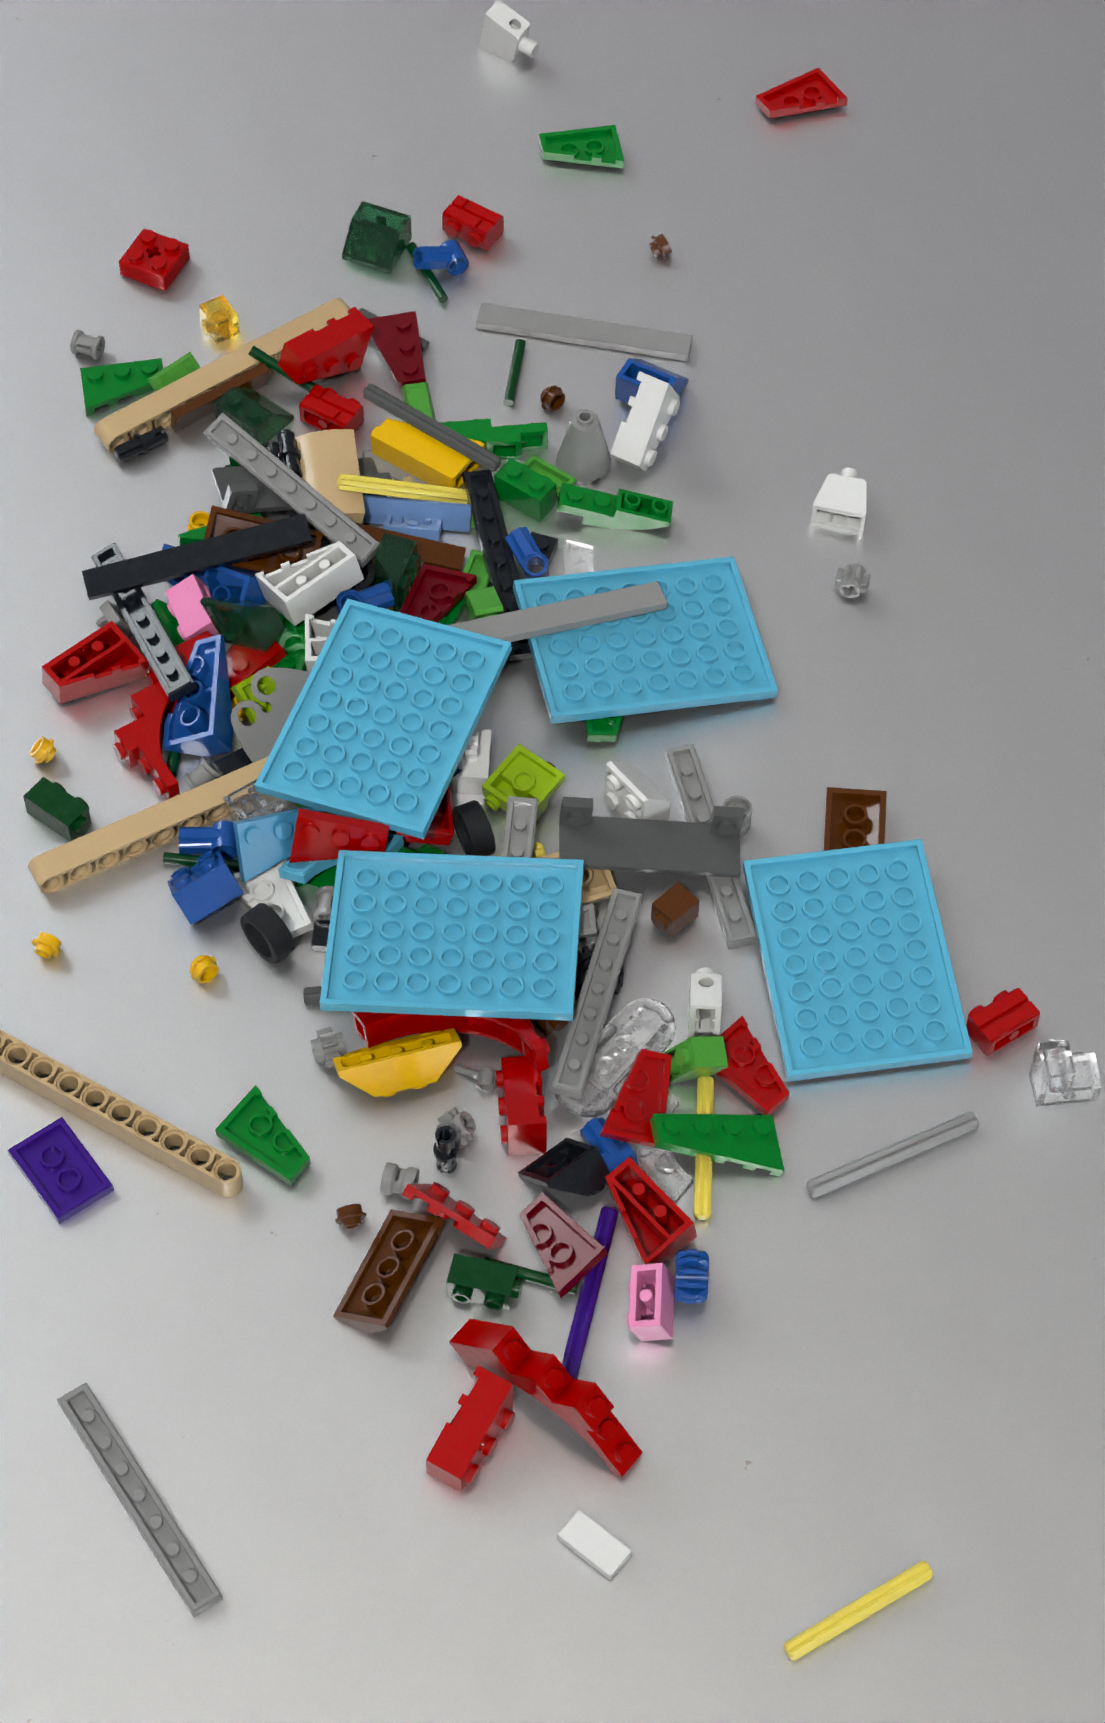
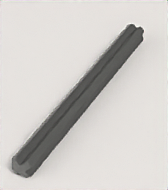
M368 384L364 388L363 397L488 470L494 472L500 467L501 458L379 387Z

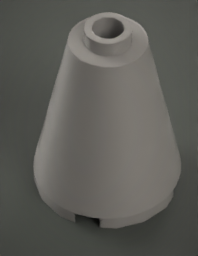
M586 409L576 411L572 415L556 457V467L578 479L575 483L577 485H590L592 481L599 478L601 481L607 476L611 467V455L599 418L596 413Z

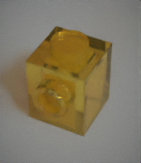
M223 295L199 305L201 328L206 336L210 335L216 344L240 334L238 314Z

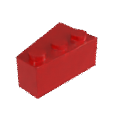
M354 306L348 310L347 316L339 320L333 317L327 321V326L318 331L312 328L285 342L278 366L297 385L361 369L374 325Z
M110 621L41 666L42 684L62 704L146 679L148 660L117 625Z
M525 1056L501 1058V1070H495L496 1088L503 1089V1097L498 1098L499 1117L505 1116L506 1125H500L501 1145L507 1144L508 1156L544 1154L547 1150L546 1116H544L545 1105L544 1095H542L541 1072L537 1073Z
M630 1157L605 1177L610 1195L642 1264L663 1263L665 1265L676 1256L679 1250L684 1249L697 1237L694 1222Z
M479 1365L473 1373L476 1376V1383L468 1396L462 1393L457 1402L462 1406L451 1423L446 1422L426 1459L427 1474L459 1492L463 1491L467 1483L470 1485L474 1483L481 1470L479 1464L484 1456L489 1458L498 1444V1439L496 1438L502 1429L506 1431L515 1417V1412H513V1384Z

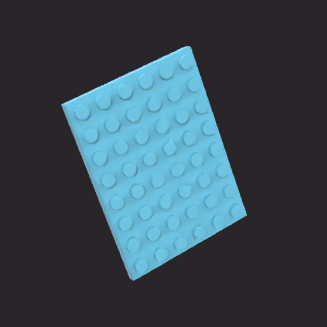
M734 556L514 580L513 591L519 610L658 581L668 602L667 608L664 610L527 639L551 724L776 698L778 688Z
M347 599L254 785L256 792L340 816L388 825L389 830L424 839L512 650L511 642Z
M922 839L743 861V871L787 1082L962 1060L972 1057L973 1051Z
M339 850L320 996V1010L573 1021L584 860Z

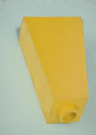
M387 418L380 426L374 428L370 436L372 454L428 484L462 488L464 486L463 472L477 471L481 467L480 464L405 422ZM469 439V440L475 442L476 444L482 446L483 448H485V444H484V443H482V442H480V441H476V440Z

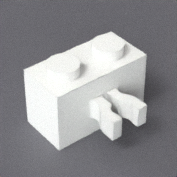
M474 730L461 758L463 771L451 779L453 794L483 795L481 786L490 777L492 730Z

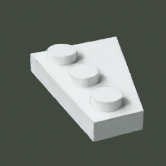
M282 861L247 882L241 880L240 872L235 873L234 876L243 891V894L238 897L251 909L259 903H264L271 907L284 921L293 938L314 929L292 881L280 878L278 869L283 865Z

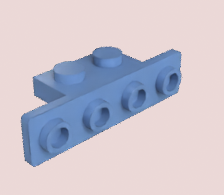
M363 495L365 516L362 523L383 524V529L439 541L442 530L469 532L471 528L472 506L470 504Z

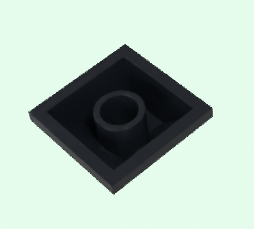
M565 1138L518 1172L521 1179L550 1189L583 1196H593L600 1193L607 1183L605 1177L610 1174L597 1147L570 1138Z

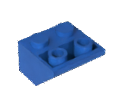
M629 358L616 375L615 399L628 404L630 396L636 397L641 381L636 380L639 371L669 383L678 395L684 390L689 379L642 359Z
M219 850L215 853L212 851L204 853L196 860L197 864L188 869L186 867L178 869L170 876L172 879L167 881L172 896L191 925L243 894L240 884Z

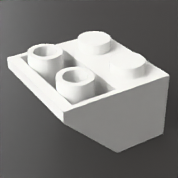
M609 761L606 763L604 800L612 810L616 809L623 818L664 821L670 818L671 801L633 763Z

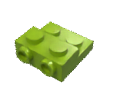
M518 744L481 786L484 802L494 811H498L501 808L507 812L508 796L538 798V819L548 808V800L566 781L564 773Z

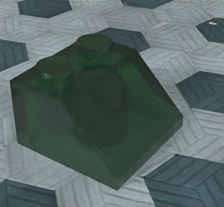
M232 387L214 402L216 419L224 413L262 446L294 420L292 414L254 389Z
M203 597L200 600L201 605L218 633L224 637L225 643L266 652L285 629L279 617V612L271 605H262L234 598Z

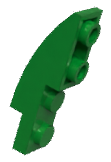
M491 419L441 422V424L468 439L484 443L485 449L499 456L501 460H509L510 458L522 460V451L548 449L547 422L496 427L491 426Z
M563 482L559 490L557 511L581 516V524L621 530H646L669 527L673 508V501L624 489H619L617 495Z

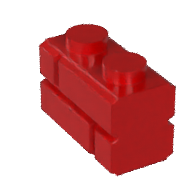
M458 195L451 205L443 211L442 230L451 237H458L467 241L474 248L479 247L488 251L503 234L504 216Z
M315 384L309 391V395H306L299 405L300 421L321 431L354 429L355 434V431L357 432L364 422V409L360 402L354 398L347 399L338 395L330 387L323 388Z
M1016 988L1009 993L1007 990H1004L997 994L989 1005L985 1007L978 1005L969 1012L966 1024L968 1035L977 1043L980 1050L986 1056H990L1038 1026L1040 1011L1028 1000V997L1020 988Z

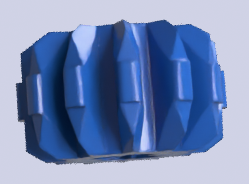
M697 1249L679 1250L675 1260L674 1297L677 1302H684L686 1304L704 1303L708 1294L709 1256L706 1251Z

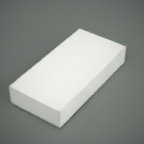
M580 1510L557 1534L559 1541L609 1580L615 1576L632 1556V1551Z

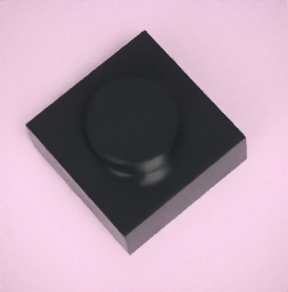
M531 532V536L541 553L546 556L550 566L558 547V539Z

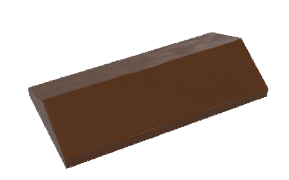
M212 505L204 539L276 520ZM309 529L313 543L227 566L256 573L263 571L266 575L281 569L280 564L287 561L291 565L307 559L306 554L320 549L323 534L317 530Z
M827 787L824 851L885 844L887 791Z
M390 1210L333 1317L368 1334L388 1330L445 1222L443 1218Z

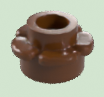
M663 234L656 237L651 236L652 242L649 243V247L656 258L661 256L663 259H666L665 256L672 252L668 241Z
M556 385L545 388L540 396L541 407L552 412L559 410L565 402V394L562 392V389Z
M361 1204L346 1205L336 1210L337 1219H335V1222L343 1225V1229H353L362 1225L361 1220L367 1214L362 1211Z

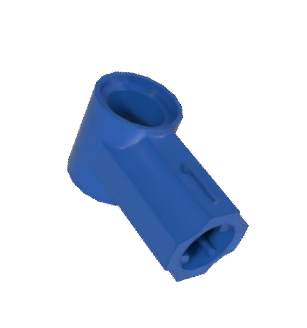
M447 240L440 246L415 247L413 252V264L416 270L446 269L450 275L455 276L463 273L469 267V261L456 240Z
M519 527L511 531L505 537V541L524 572L525 579L548 577V560L541 553L527 527ZM532 565H540L543 567V570L539 573H533L529 568Z
M385 582L358 592L350 589L344 590L338 594L336 599L337 616H339L347 599L385 609L395 605L391 589Z
M218 821L213 827H180L179 854H204L209 851L215 853L219 850L224 859H234L237 856L234 826L231 821Z
M603 1117L591 1119L580 1129L582 1139L586 1144L597 1147L610 1173L628 1157L639 1165L637 1157L628 1143H621L619 1140L598 1136L605 1123Z

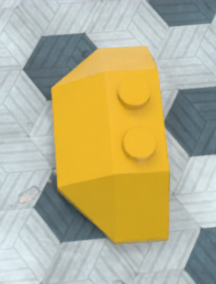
M451 1028L443 1032L433 1031L384 1042L371 1048H360L343 1056L332 1058L341 1079L374 1097H389L395 1095L398 1091L410 1088L421 1089L430 1083L437 1082L462 1045L455 1029Z

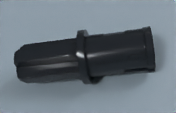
M161 425L142 435L137 433L133 439L113 449L115 457L120 462H123L140 453L145 455L149 449L168 442V435L166 432L162 433L164 428Z

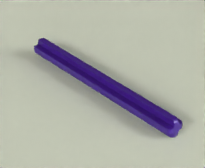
M604 1206L600 1211L594 1239L605 1247L609 1253L618 1211L615 1208ZM608 1254L584 1276L562 1360V1365L574 1379H577Z

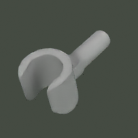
M456 1064L454 1071L477 1079L476 1087L483 1092H492L494 1090L496 1080L491 1069L482 1068L478 1071Z

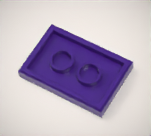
M63 1117L8 1149L11 1159L59 1224L114 1191L112 1183Z

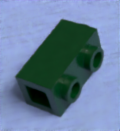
M42 777L23 796L27 813L69 842L75 840L79 835L85 834L90 827L91 818L88 804L82 798H75L67 793L65 788L58 782L52 783L45 777Z
M455 1253L446 1281L447 1297H451L459 1303L474 1302L483 1304L492 1310H511L513 1299L519 1300L523 1280L518 1279V1267Z

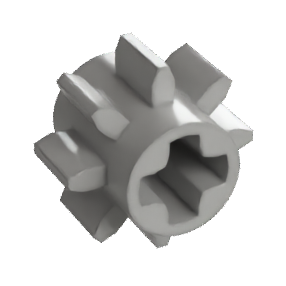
M848 563L844 569L838 568L834 587L839 588V592L844 597L857 598L861 592L867 593L871 575L865 573L866 570L862 565Z
M331 1027L317 1030V1039L310 1040L316 1063L324 1061V1065L330 1068L334 1066L332 1058L345 1055L347 1049L342 1033L334 1034Z
M454 1107L437 1119L440 1124L437 1125L436 1130L445 1125L452 1127L451 1131L455 1130L459 1149L474 1140L472 1133L476 1130V1124L468 1112L462 1111L459 1113L457 1108Z

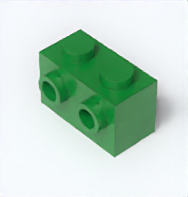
M510 458L494 475L498 499L534 520L541 522L555 507L556 483L549 477L542 476L533 471L526 464L519 463Z

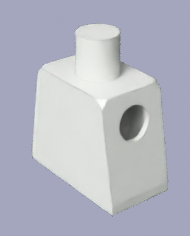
M497 0L485 13L478 48L513 62L521 53L532 58L537 52L539 44L528 38L531 27L530 23L502 1Z
M846 467L842 469L841 475L832 473L827 475L813 503L811 523L860 533L864 532L867 509V482L864 479L857 478L858 472L855 469Z
M703 967L690 975L688 1038L720 1036L722 976L715 974L711 968ZM700 1009H710V1017L706 1019L700 1018Z

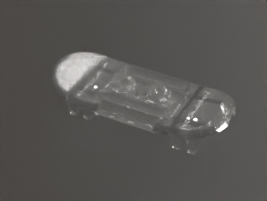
M650 998L636 999L627 1003L603 1028L582 1099L579 1100L555 1094L558 1103L566 1111L577 1116L591 1117L593 1119L604 1115L613 1106L637 1053L641 1049L663 1053L672 1043L676 1024L671 1010L664 1003Z

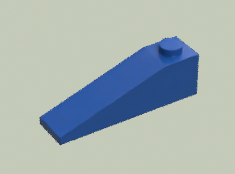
M163 544L162 550L173 548L175 546ZM225 565L195 573V576L207 584L226 628L231 631L240 632L264 606L265 598L256 579L255 572ZM190 575L171 579L168 582L175 586Z
M219 634L195 642L186 669L197 688L177 699L173 713H168L163 738V748L167 751L201 757H211L232 751V706L224 637Z

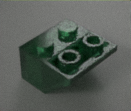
M362 201L351 219L342 252V259L391 274L406 246L412 239L411 216Z
M384 533L375 552L376 584L385 582L389 585L395 605L389 607L388 610L400 612L418 574L421 555L417 552V541Z

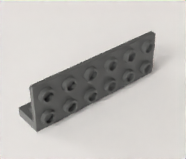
M370 457L358 458L360 476L392 479L390 472L377 473ZM234 466L212 469L211 474L223 508L243 513L293 510L243 467Z
M563 797L559 815V859L584 860V869L740 877L739 834L744 819L743 808L713 806L709 823L592 816L593 798Z

